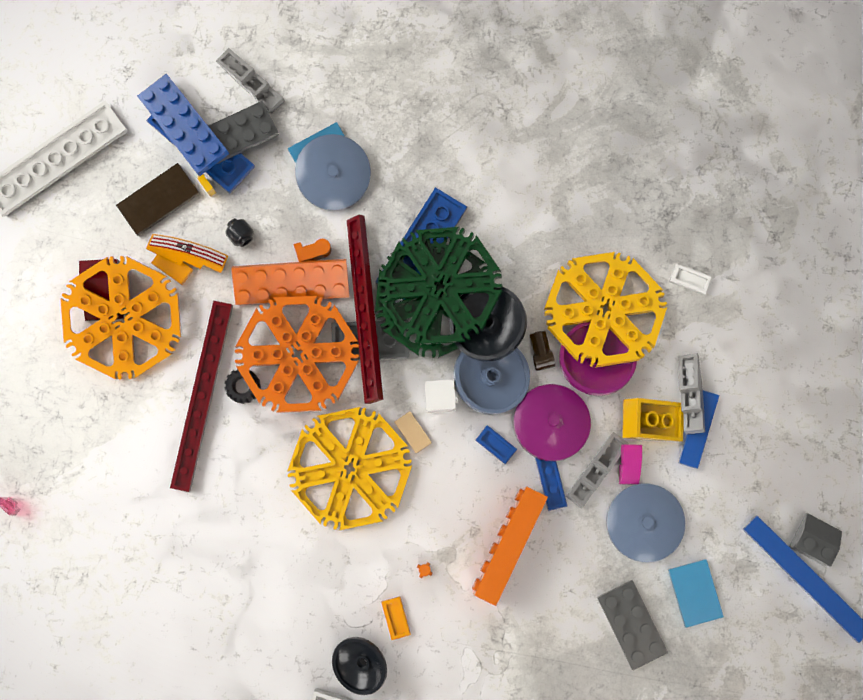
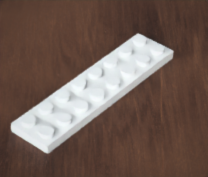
M106 100L0 172V214L3 217L128 132Z

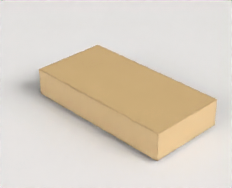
M410 411L394 422L416 454L432 443Z

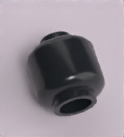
M234 218L227 223L228 227L225 234L234 246L244 247L253 240L254 231L246 220Z

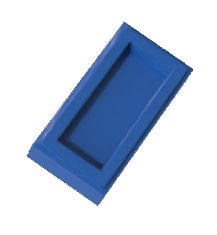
M488 425L475 440L504 464L517 451V448Z

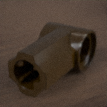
M546 331L530 334L529 337L534 353L533 362L536 371L555 367V359L549 347Z

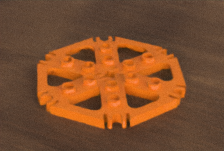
M318 296L273 298L276 301V305L269 299L270 308L264 309L262 305H259L260 310L263 312L262 314L256 308L235 346L236 348H243V350H235L236 354L243 355L242 359L235 360V363H244V365L236 366L259 404L264 397L266 399L262 402L263 407L268 402L273 403L271 408L273 412L277 409V405H279V409L276 413L322 411L318 403H321V406L327 409L324 404L325 400L330 399L335 404L333 394L339 400L359 363V360H351V358H359L358 354H352V350L359 348V345H351L354 342L358 343V340L335 305L331 311H329L332 307L330 301L326 307L321 306L322 297L318 299L317 304H315ZM305 304L309 307V312L296 334L284 316L282 309L286 305ZM329 318L337 322L345 335L344 340L341 342L315 343ZM265 322L280 345H250L249 338L257 323ZM291 346H294L297 351H302L300 355L303 362L297 357H292L294 350ZM343 362L346 365V369L338 384L330 386L315 363ZM280 365L269 386L264 390L257 386L249 372L252 366ZM299 374L311 393L312 400L309 403L289 404L285 401V397Z

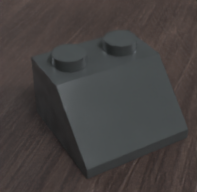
M806 513L789 547L823 566L831 567L840 550L842 531Z

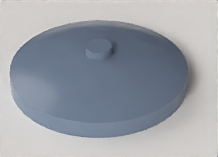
M329 134L315 138L302 149L296 162L295 176L299 190L311 204L325 210H342L354 205L365 194L370 182L371 169L366 153L355 141L342 135Z
M518 348L502 359L487 362L472 359L461 352L455 362L453 376L456 390L461 399L478 412L484 414L507 412L517 406L528 391L530 370L526 358Z
M637 484L624 489L613 499L607 512L606 526L611 542L624 556L640 562H655L672 554L681 543L685 532V516L679 501L668 490L654 484Z

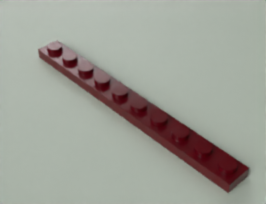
M359 214L346 221L364 403L372 404L384 399L365 216Z
M213 300L172 476L171 489L185 492L191 491L233 305Z

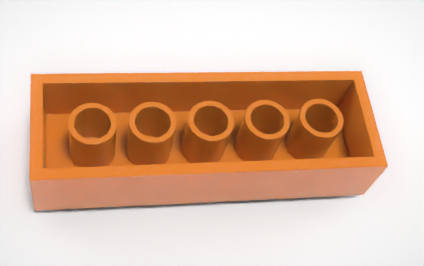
M527 486L518 490L514 499L517 503L515 507H510L506 515L508 522L506 525L502 524L497 534L500 538L497 543L493 542L489 551L492 555L489 561H484L480 569L483 574L480 579L476 578L472 586L474 596L494 606L497 605L545 505L547 496Z

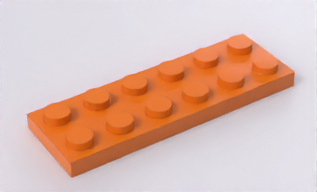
M347 259L232 266L231 268L235 305L269 303V299L276 302L273 299L276 297L318 296L316 299L318 300L320 297L323 299L349 298L350 296Z

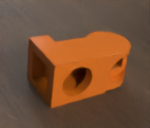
M323 238L307 246H302L301 242L293 244L299 262L317 261L328 257L332 251L329 241Z

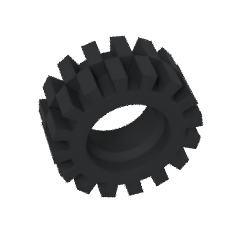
M238 369L231 371V374L227 375V381L225 380L224 382L226 384L224 389L227 392V396L241 404L250 403L253 399L255 400L256 398L250 388L246 393L237 392L236 383L244 378ZM249 370L255 383L261 388L259 378L254 372Z

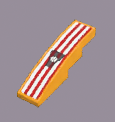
M152 234L146 247L147 250L179 265L183 261L199 269L205 265L220 273L228 258V255L188 240Z

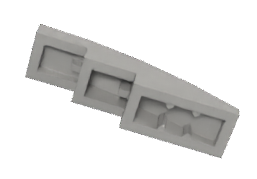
M228 48L216 60L258 102L263 101L269 112L273 113L285 101L279 93L270 87L267 81L259 76L249 64Z
M698 353L680 355L679 391L681 392V411L684 414L685 434L704 433V402Z
M613 432L566 497L582 509L620 458L621 445H628L629 443Z

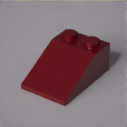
M114 259L115 263H120L118 259ZM101 260L79 261V275ZM99 271L84 282L85 289L109 300L108 275L105 271ZM84 311L85 321L100 320V318ZM118 313L119 317L117 319H124V314Z

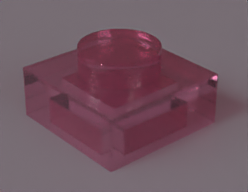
M10 496L8 498L0 497V508L8 515L16 516L21 510L16 506L18 503Z

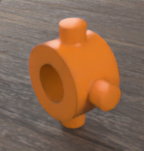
M429 562L417 565L420 578L428 575L432 576L433 573L429 567Z

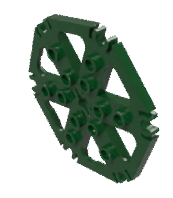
M460 227L415 230L419 237L417 238L411 232L412 241L407 242L403 237L404 247L400 241L398 242L379 278L380 283H378V286L386 288L384 293H378L379 297L385 298L380 299L403 336L406 333V338L410 339L411 335H417L414 341L417 344L419 342L420 345L466 342L462 334H464L466 339L470 340L471 338L468 335L470 330H474L477 335L479 334L476 325L481 328V331L483 330L502 293L501 288H503V285L495 283L497 278H502V274L497 273L501 272V270L477 235L473 240V232L468 237H464L465 229H460ZM448 237L452 241L438 266L425 243L431 238ZM471 250L478 251L488 266L486 272L458 274ZM406 255L411 258L422 277L394 279L393 272L400 258ZM441 281H443V285L445 286L444 289L440 288L437 291V286L435 284L441 283ZM487 293L489 300L481 316L473 317L458 295ZM422 297L410 322H404L394 308V302L398 299ZM442 305L454 323L456 331L452 335L432 336L429 333V329Z
M444 237L443 243H438L436 241L437 238H433V243H430V239L425 243L438 266L449 245H446L447 237ZM471 252L468 253L466 260L471 263L472 268L464 273L484 272L487 270L488 266L479 268L486 264L483 260ZM406 255L400 258L393 272L394 279L422 277V275L404 263ZM384 264L381 265L382 269L384 270L386 266ZM379 269L378 283H380V282H379V278H380V276H381V274H382V272H383V271H381L380 269ZM441 281V283L435 284L437 286V291L440 288L444 289L445 287L443 285V281ZM377 286L375 313L383 311V313H378L376 318L384 317L386 319L385 323L380 324L381 328L389 325L387 329L383 330L385 333L417 356H419L420 349H423L421 355L424 358L425 352L428 350L432 352V358L436 357V350H438V358L459 349L455 343L447 346L442 344L420 345V342L418 344L413 343L397 331L396 324L380 301V299L384 298L378 295V293L385 292V287ZM422 297L407 298L394 304V308L403 321L412 318ZM442 305L429 329V333L432 336H440L442 315L450 320Z

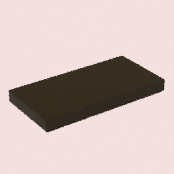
M176 163L116 204V207L135 234L139 236L200 193L181 166Z

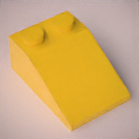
M643 398L623 399V438L683 442L684 414L681 411V403Z

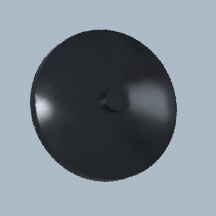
M505 287L501 288L502 293L483 330L481 331V328L476 325L479 330L478 335L474 330H470L468 332L470 340L466 339L464 334H462L466 342L455 343L465 355L472 359L485 362L502 359L511 354L524 338L527 328L525 308L520 299ZM487 293L463 294L460 299L473 317H479L489 300V295ZM450 319L449 327L452 335L455 333L456 327Z

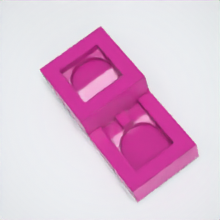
M621 445L619 484H639L642 467V445Z

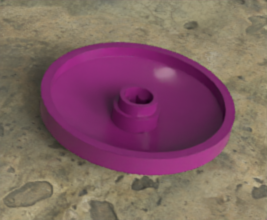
M590 322L581 323L568 332L567 336L574 344L582 345L584 343ZM609 329L602 348L603 354L611 356L627 353L629 349ZM563 345L560 347L559 363L564 377L574 388L589 395L605 396L621 390L630 381L636 369L637 361L595 368L597 365L596 360L595 364L591 367V360L589 358H585L583 363H580L581 354L578 361H576Z
M546 384L526 393L515 409L513 427L518 442L526 452L540 460L555 462L570 458L584 446L590 434L591 418L587 405L576 392L565 386Z

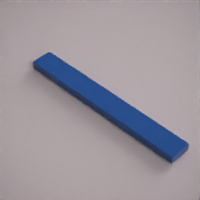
M755 516L742 530L857 643H860L863 640V619L758 516Z

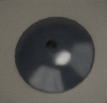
M350 637L336 646L332 656V667L336 678L347 690L358 695H369L375 693L383 686L387 677V664L382 652L375 644L365 638Z

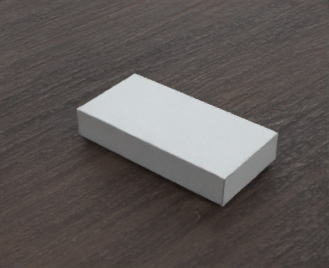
M676 264L669 282L706 295L712 276Z

